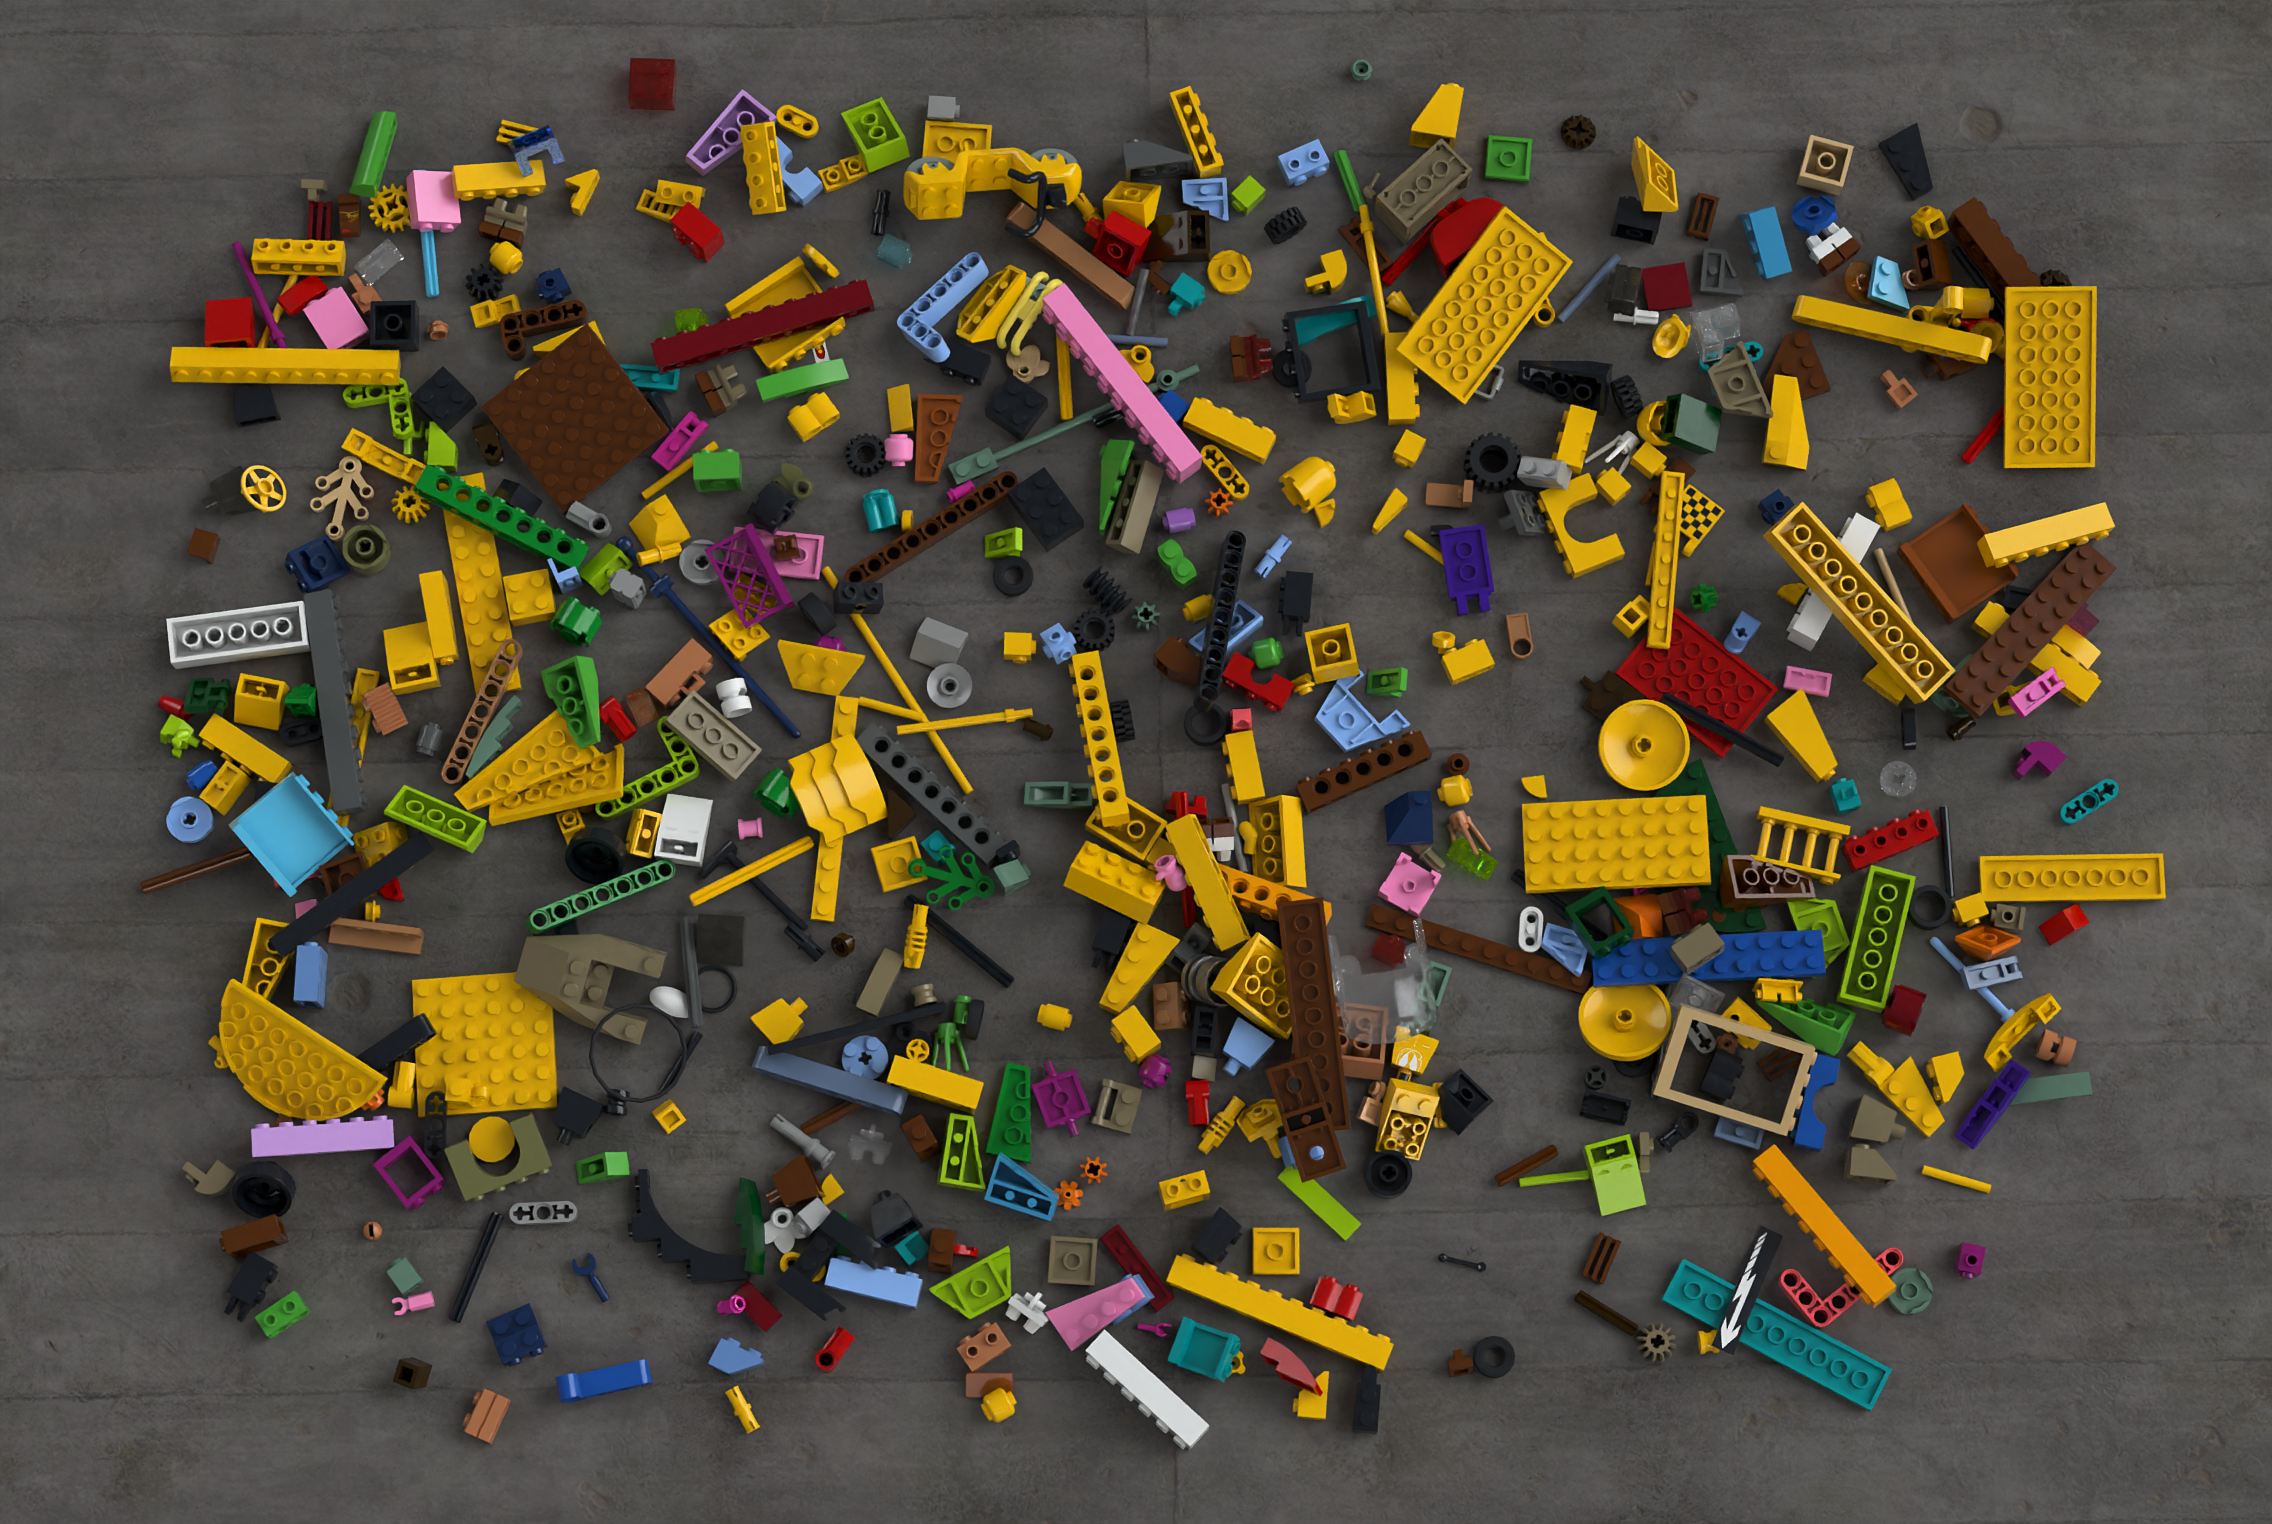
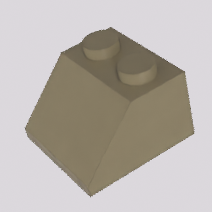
M1855 1144V1147L1850 1148L1845 1153L1843 1181L1890 1186L1897 1180L1896 1173L1875 1149H1869V1145Z

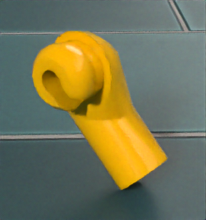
M1241 822L1238 826V831L1245 841L1243 853L1254 854L1258 833L1250 822Z
M214 1035L208 1042L217 1051V1058L214 1064L219 1069L227 1068L229 1065L222 1049L221 1040L218 1036Z

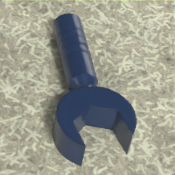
M588 1253L591 1262L586 1268L578 1267L574 1258L572 1262L574 1271L580 1276H589V1281L602 1303L610 1299L609 1294L598 1276L593 1273L597 1267L596 1259Z

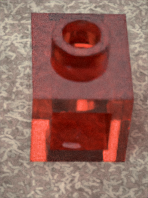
M1381 932L1370 957L1396 968L1398 963L1403 964L1408 952L1404 951L1406 944L1403 943L1402 938L1394 934L1388 936Z

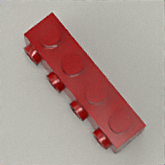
M1920 809L1907 814L1908 818L1901 821L1900 818L1893 819L1887 822V827L1879 829L1878 826L1866 831L1867 835L1859 838L1858 835L1846 839V844L1843 845L1841 850L1852 873L1936 839L1939 832L1928 809L1923 812Z

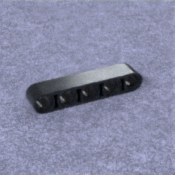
M422 1013L355 1058L381 1073L429 1041L437 1032L426 1014Z

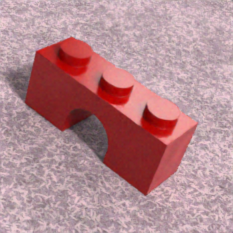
M1235 652L1222 674L1224 685L1232 690L1237 688L1243 691L1244 696L1250 700L1256 701L1258 699L1264 703V707L1273 712L1276 710L1282 712L1295 688V684L1276 673L1267 684L1260 685L1255 683L1251 678L1255 662Z

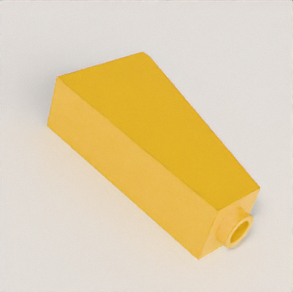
M441 570L419 574L433 657L436 663L441 665L453 664L454 660H459L448 582Z
M1799 689L1771 712L1764 722L1817 783L1822 779L1826 782L1836 774L1834 769L1838 763L1805 692Z

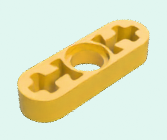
M1206 445L1203 447L1200 453L1202 455V464L1225 491L1230 493L1232 499L1236 501L1246 499L1249 495L1248 482L1217 446ZM1206 452H1215L1214 458L1219 463L1215 469L1212 468L1215 466V462L1211 458L1205 459L1207 456ZM1222 467H1227L1231 470V475L1228 478H1222L1219 476L1218 471ZM1234 477H1237L1235 484L1238 487L1244 486L1243 494L1240 492L1234 493L1235 486L1231 482Z

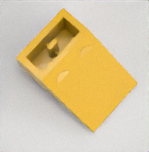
M427 621L383 630L390 682L396 696L441 687L437 664L433 657Z
M1390 1078L1383 1098L1375 1151L1396 1150L1406 1158L1419 1161L1440 1098L1434 1087Z

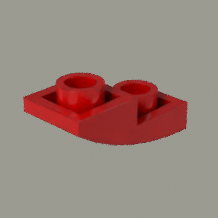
M311 275L277 298V302L289 316L303 311L312 300L325 296L329 288L317 275Z

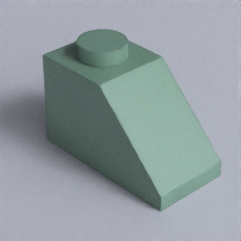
M1018 859L993 868L994 878L1005 896L1029 883L1028 876L1031 873L1026 864H1020Z

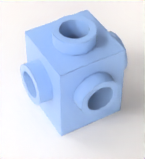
M1060 623L1040 633L1044 643L1042 647L1048 659L1052 657L1057 665L1077 653L1074 647L1076 643L1075 638L1070 631L1066 633Z

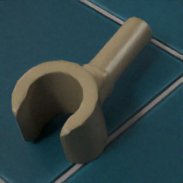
M1378 172L1374 175L1371 183L1363 189V199L1368 203L1377 195L1373 188L1381 176Z

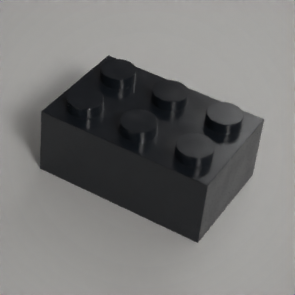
M1045 467L1007 492L1008 500L1046 552H1049L1084 527L1083 518Z

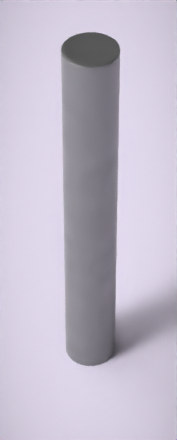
M1140 269L1125 333L1127 335L1134 336L1149 274L1147 269Z

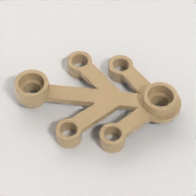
M354 456L344 457L339 463L338 470L326 477L320 476L316 479L315 484L320 491H326L329 489L330 484L343 478L341 486L322 498H313L310 502L312 510L319 513L327 505L337 500L332 523L325 530L333 542L341 541L345 536V530L341 524L347 500L354 509V515L359 521H365L369 517L368 510L360 504L350 488L353 479L360 488L359 492L363 499L369 500L374 496L373 488L366 484L360 474L362 470L361 462ZM349 463L354 464L351 470L346 469ZM322 480L327 481L324 487L319 486ZM365 489L371 490L369 495H363V491ZM321 502V507L314 508V504ZM361 510L366 512L363 517L358 516V512ZM332 528H338L336 534H331Z

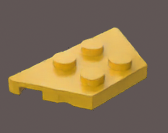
M779 640L777 645L794 689L832 696L840 694L865 660V655Z

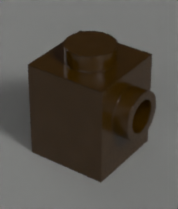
M414 1357L399 1359L393 1382L410 1389L424 1388L427 1385L432 1365Z

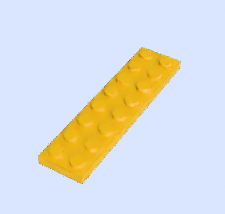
M2163 853L1980 856L1978 858L1980 892L1985 903L2166 899Z

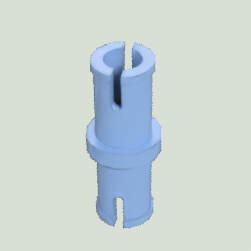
M1280 534L1270 550L1267 549L1265 551L1264 558L1254 568V572H1258V575L1265 579L1275 564L1280 563L1281 556L1292 542Z

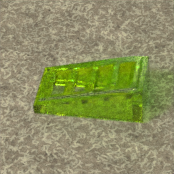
M1457 837L1446 856L1481 879L1488 881L1499 862L1477 846L1479 854L1475 855L1467 839ZM1469 851H1472L1470 857L1466 861V856L1468 855ZM1480 856V859L1474 867L1473 863L1475 862L1476 858ZM1486 860L1488 864L1482 872L1480 869Z

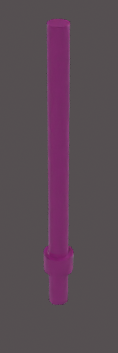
M236 241L232 243L233 250L271 332L270 338L277 348H287L285 344L286 338L276 324L241 243Z

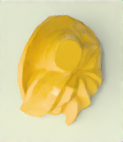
M1676 314L1664 320L1658 326L1652 340V348L1655 353L1663 358H1671L1678 354L1687 345L1691 325L1685 326Z

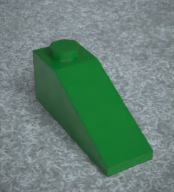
M303 683L300 687H293L285 697L284 703L295 718H319L316 687L308 683Z

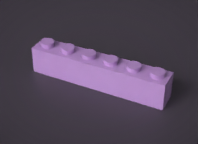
M374 1116L373 1121H364V1117L350 1118V1122L340 1123V1119H328L326 1124H317V1120L302 1121V1126H293V1122L279 1123V1127L270 1128L269 1124H256L255 1129L250 1130L252 1158L394 1148L393 1119L387 1120V1116Z

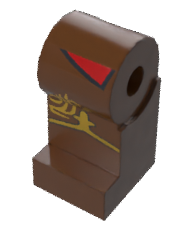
M338 194L341 237H360V196L355 194Z

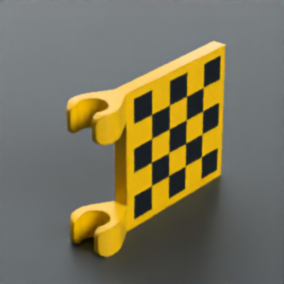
M1690 484L1683 491L1680 532L1690 539L1682 550V554L1686 557L1693 553L1725 512L1724 509ZM1657 524L1655 525V528L1653 529V532H1654V533H1656Z

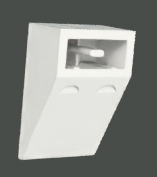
M667 794L654 852L656 861L666 859L675 864L702 867L713 800Z

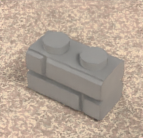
M1528 456L1521 458L1517 477L1526 486L1559 490L1568 489L1572 475V469L1562 460Z
M623 568L617 572L614 571L609 578L608 584H610L614 598L622 603L626 602V605L637 609L647 594L643 579L634 574L631 576V573Z

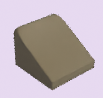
M1194 1055L1191 1080H1209V1082H1214L1217 1059Z

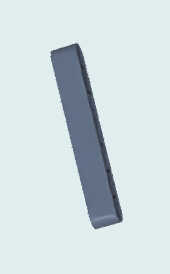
M759 1046L751 1067L757 1073L895 1116H901L909 1094L903 1089L784 1052L766 1056V1047Z

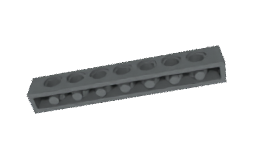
M872 722L856 739L865 756L969 852H972L981 863L989 868L996 860V850L1005 845L1006 839L998 831L993 833L988 828L989 823L979 815L977 818L971 813L973 809L964 800L959 802L954 797L956 793L947 785L943 787L938 782L939 778L934 772L924 770L921 767L923 763L915 755L910 757L905 752L906 747L897 739L893 741L889 738L888 735L890 733L881 724L877 727ZM881 743L888 746L887 751L883 753L876 751L877 745ZM895 759H903L905 764L901 768H896L892 765ZM912 774H919L922 778L918 783H912L909 781V777ZM929 789L938 791V795L935 798H928L925 794ZM951 804L955 809L952 813L946 814L942 811L943 806ZM967 819L972 824L969 828L962 829L959 827L960 821ZM983 834L988 837V841L985 844H978L975 841L976 837Z

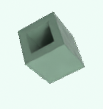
M398 1258L389 1265L390 1269L386 1271L404 1296L409 1295L425 1283L407 1258L403 1260Z

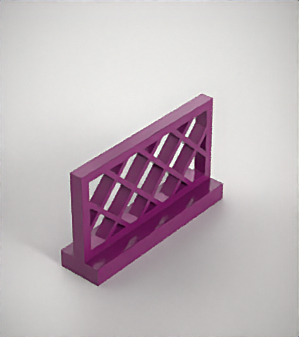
M752 523L744 526L745 529L704 549L746 629L786 608L788 610L795 606ZM744 536L747 542L745 551L733 549L735 540ZM749 548L753 554L748 553ZM718 549L727 550L724 562L715 560L712 552ZM731 552L743 555L739 567L728 564ZM746 556L756 559L755 571L743 568ZM717 564L722 565L721 570L719 569ZM726 567L738 570L734 582L724 578L723 575ZM759 567H760L761 571L763 572V574L758 573ZM741 571L753 575L750 586L738 583ZM756 576L766 578L767 585L765 591L753 588ZM728 584L733 585L732 590H730ZM736 586L748 590L745 601L735 599L734 592ZM751 591L763 594L760 606L748 603ZM766 596L776 598L779 603L773 609L763 607ZM738 603L743 605L742 610L740 609ZM746 606L758 609L756 617L747 622L744 617Z

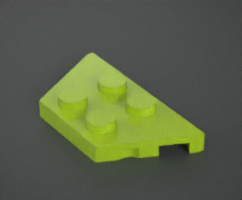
M1816 898L1785 902L1795 931L1822 930L1826 969L1850 945L1836 902L1834 900H1820Z
M1009 1246L929 1288L930 1292L969 1320L1009 1300L1012 1297Z

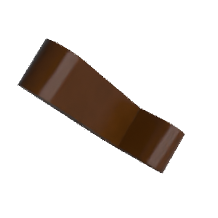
M573 300L504 315L500 320V330L508 357L514 361H519L525 357L526 345L524 337L584 325L588 320L585 305L581 301ZM579 310V316H575V311ZM564 312H567L568 319H566ZM554 314L560 315V319L557 321L549 320ZM531 319L539 320L534 326L528 325ZM510 323L516 324V328L513 330L505 329ZM514 344H519L521 346L520 349L515 352L510 351V347Z

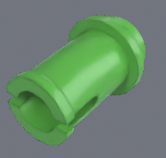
M957 995V999L954 1000L956 1006L952 1023L966 1025L971 997Z

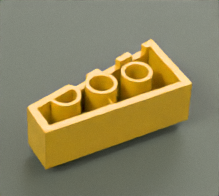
M1138 921L1099 1002V1007L1117 1016L1123 1013L1142 989L1151 981L1157 971L1165 964L1166 959L1181 940Z

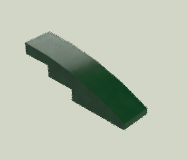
M740 1178L734 1224L742 1226L739 1248L747 1250L744 1271L755 1275H764L765 1227L761 1201L755 1181Z

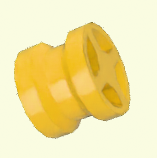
M922 1039L912 1040L906 1049L907 1057L913 1061L923 1062L929 1055L928 1044Z
M1712 1330L1710 1333L1698 1331L1699 1354H1705L1708 1351L1719 1353V1349L1711 1346L1717 1330Z

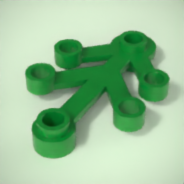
M947 845L939 849V855L941 859L946 861L951 872L926 866L925 861L921 858H913L908 863V871L913 877L926 875L948 881V883L937 889L927 891L926 899L931 904H936L940 897L960 886L969 887L970 889L958 896L952 895L948 899L949 907L953 910H958L961 908L962 903L975 896L987 898L995 890L993 879L990 876L982 875L975 863L974 854L969 851L962 854L961 861L963 865L968 866L973 878L964 876L953 857L952 848ZM948 849L950 850V855L945 857L942 855V851ZM970 855L972 856V861L966 863L964 857ZM920 865L922 869L920 872H915L913 867ZM982 883L988 885V888L984 891L979 888ZM931 893L937 894L935 900L929 899ZM958 899L960 902L959 905L953 906L951 901Z

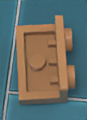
M1181 982L1154 984V1029L1156 1031L1190 1030V999L1184 993Z

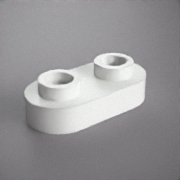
M1536 907L1525 908L1519 919L1518 945L1522 951L1528 953L1536 952L1542 943L1543 914ZM1533 916L1535 918V922L1529 923L1527 921V917ZM1530 938L1534 941V944L1529 946L1525 940Z

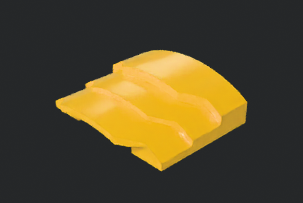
M852 733L787 761L793 773L789 785L800 805L808 827L819 831L824 844L888 817L887 807L878 781L863 750Z

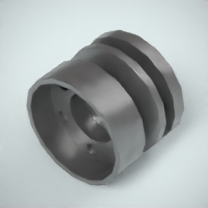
M1196 954L1190 958L1181 974V985L1187 997L1197 1002L1219 1007L1230 1005L1210 990L1220 970L1230 959L1208 954Z

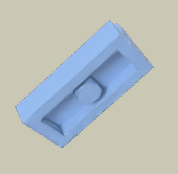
M552 558L547 559L562 594L583 586L575 566L558 573Z

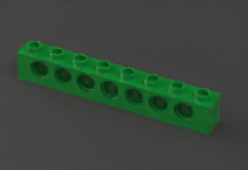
M427 464L415 485V494L546 562H548L547 559L552 558L554 565L564 571L575 566L577 572H579L589 554V547L583 540L579 538L572 539L562 529L556 527L553 529L547 526L544 520L526 515L527 513L523 509L508 506L502 498L497 496L493 498L487 495L484 489L466 484L463 478L456 475L452 477L446 474V471L440 466ZM443 483L449 488L445 491H440L436 486ZM459 494H465L469 499L459 501L456 497ZM484 504L487 505L489 509L485 512H481L477 509V506ZM499 515H506L509 520L507 522H500L497 517ZM525 525L529 528V531L522 533L518 531L517 527ZM544 535L549 538V541L541 543L537 538ZM566 546L570 551L563 554L558 551V548Z

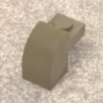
M219 1160L214 1163L207 1174L188 1161L182 1167L187 1172L185 1175L187 1179L195 1185L198 1181L200 1182L194 1190L208 1197H216L226 1193L233 1186L237 1176L235 1172Z

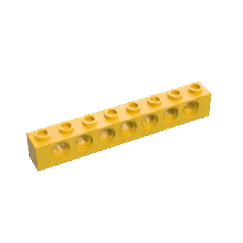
M1099 651L1071 655L1072 664H1068L1070 678L1075 677L1076 684H1072L1074 698L1079 697L1080 704H1076L1078 718L1082 717L1083 724H1080L1081 737L1087 740V744L1083 745L1085 758H1090L1091 765H1087L1089 779L1094 778L1095 785L1091 786L1093 799H1098L1099 806H1095L1097 820H1102L1103 827L1130 823ZM1085 676L1092 677L1090 680L1082 679ZM1089 696L1095 697L1094 700H1086ZM1091 717H1099L1096 721L1090 720ZM1095 737L1103 738L1101 741L1093 740ZM1100 757L1107 758L1105 761H1098L1097 759ZM1105 777L1111 778L1108 782L1101 781ZM1107 798L1115 799L1113 802L1105 801Z

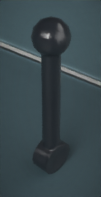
M1444 1253L1438 1256L1440 1262L1448 1261L1477 1268L1480 1272L1486 1269L1484 1262L1473 1263L1447 1257Z

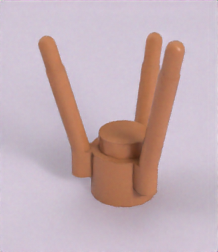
M1464 810L1448 816L1450 824L1446 826L1450 833L1455 859H1458L1459 856L1454 831L1457 834L1464 833L1475 855L1479 854L1468 832L1469 827L1488 852L1491 851L1490 846L1475 827L1470 816H1466Z

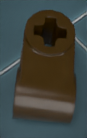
M489 421L472 427L476 442L486 463L493 467L502 464L505 457L495 424ZM492 451H495L494 456H491Z

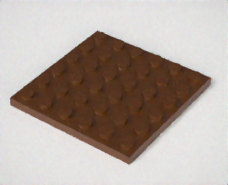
M587 323L482 406V409L563 514L568 512L575 501L580 503L670 432L669 428Z

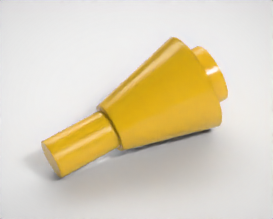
M1401 290L1398 293L1393 291L1385 300L1388 303L1385 307L1403 317H1407L1413 324L1419 316L1412 311V307Z

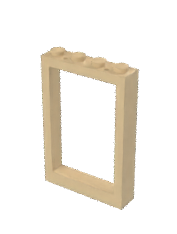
M1680 1003L1652 1093L1787 1136L1788 1130L1792 1131L1796 1118L1793 1115L1795 1109H1800L1803 1096L1800 1094L1802 1088L1808 1085L1810 1079L1808 1070L1810 1065L1815 1064L1817 1052H1815V1047L1812 1044ZM1692 1019L1803 1054L1780 1124L1670 1089Z

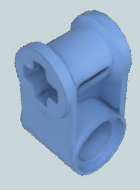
M1742 611L1724 641L1726 650L1733 654L1741 653L1762 622Z

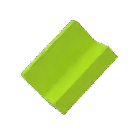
M607 543L578 574L583 580L588 582L597 594L603 596L610 589L608 581L614 571L617 572L621 568L627 571L633 564L620 549L611 543Z

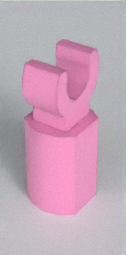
M432 1291L411 1295L405 1300L399 1297L392 1300L393 1304L402 1303V1309L394 1312L396 1316H402L408 1310L413 1312L435 1306Z

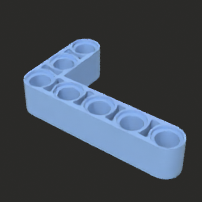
M972 252L966 255L904 311L897 320V325L905 338L934 362L945 361L950 355V349L942 336L932 327L988 276L989 270L978 253Z

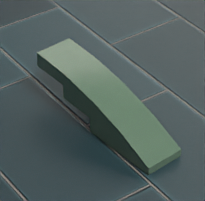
M516 695L499 711L482 736L466 772L469 780L491 764L504 751L499 742L514 728L509 720L524 706Z
M2089 1072L2027 1079L2009 1106L2091 1096Z

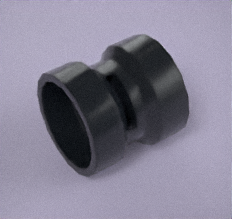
M612 1089L624 1097H630V1092ZM607 1092L608 1103L604 1107V1113L627 1116V1101H622Z

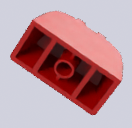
M1460 197L1453 203L1455 212L1450 214L1446 209H1442L1436 213L1438 224L1431 232L1429 240L1436 265L1445 282L1504 206L1502 203L1488 197L1477 198L1470 202Z

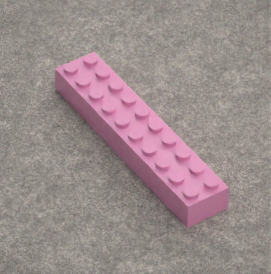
M1063 283L1045 296L1042 307L1044 320L1049 325H1054L1057 329V336L1062 342L1066 341L1071 347L1069 350L1074 358L1081 359L1086 373L1090 377L1094 376L1098 381L1096 384L1103 394L1107 393L1111 397L1110 402L1117 411L1121 410L1126 416L1124 420L1131 429L1134 427L1138 431L1140 441L1145 446L1149 445L1153 450L1151 453L1158 463L1162 462L1167 468L1165 471L1171 480L1176 479L1180 484L1201 469L1202 455L1067 285Z

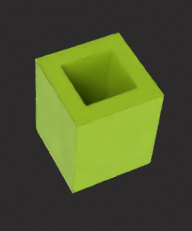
M1249 175L1231 193V204L1238 212L1243 211L1248 215L1265 198L1266 189Z

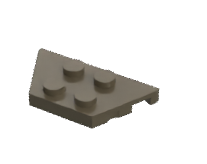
M1739 341L1731 352L1726 353L1720 359L1719 363L1714 364L1707 370V377L1723 413L1772 418L1773 411L1743 341Z

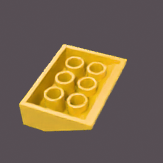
M1256 933L1220 970L1210 990L1271 1037L1288 1040L1292 1033L1283 953L1281 949L1262 934Z

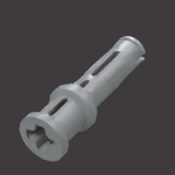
M777 1114L770 1123L771 1127L804 1150L806 1157H811L821 1164L820 1167L822 1169H825L834 1158L836 1152L826 1149L820 1144V1140L810 1138L780 1114Z

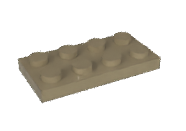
M694 690L664 722L667 727L732 783L762 751L758 745Z

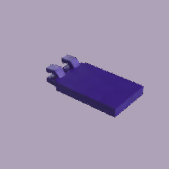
M1484 524L1440 530L1438 533L1448 596L1451 598V601H1456L1458 616L1467 615L1466 599L1478 598L1480 613L1490 611L1489 596H1492V592H1494Z

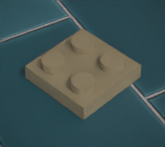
M1051 1236L1048 1283L1094 1287L1098 1239Z

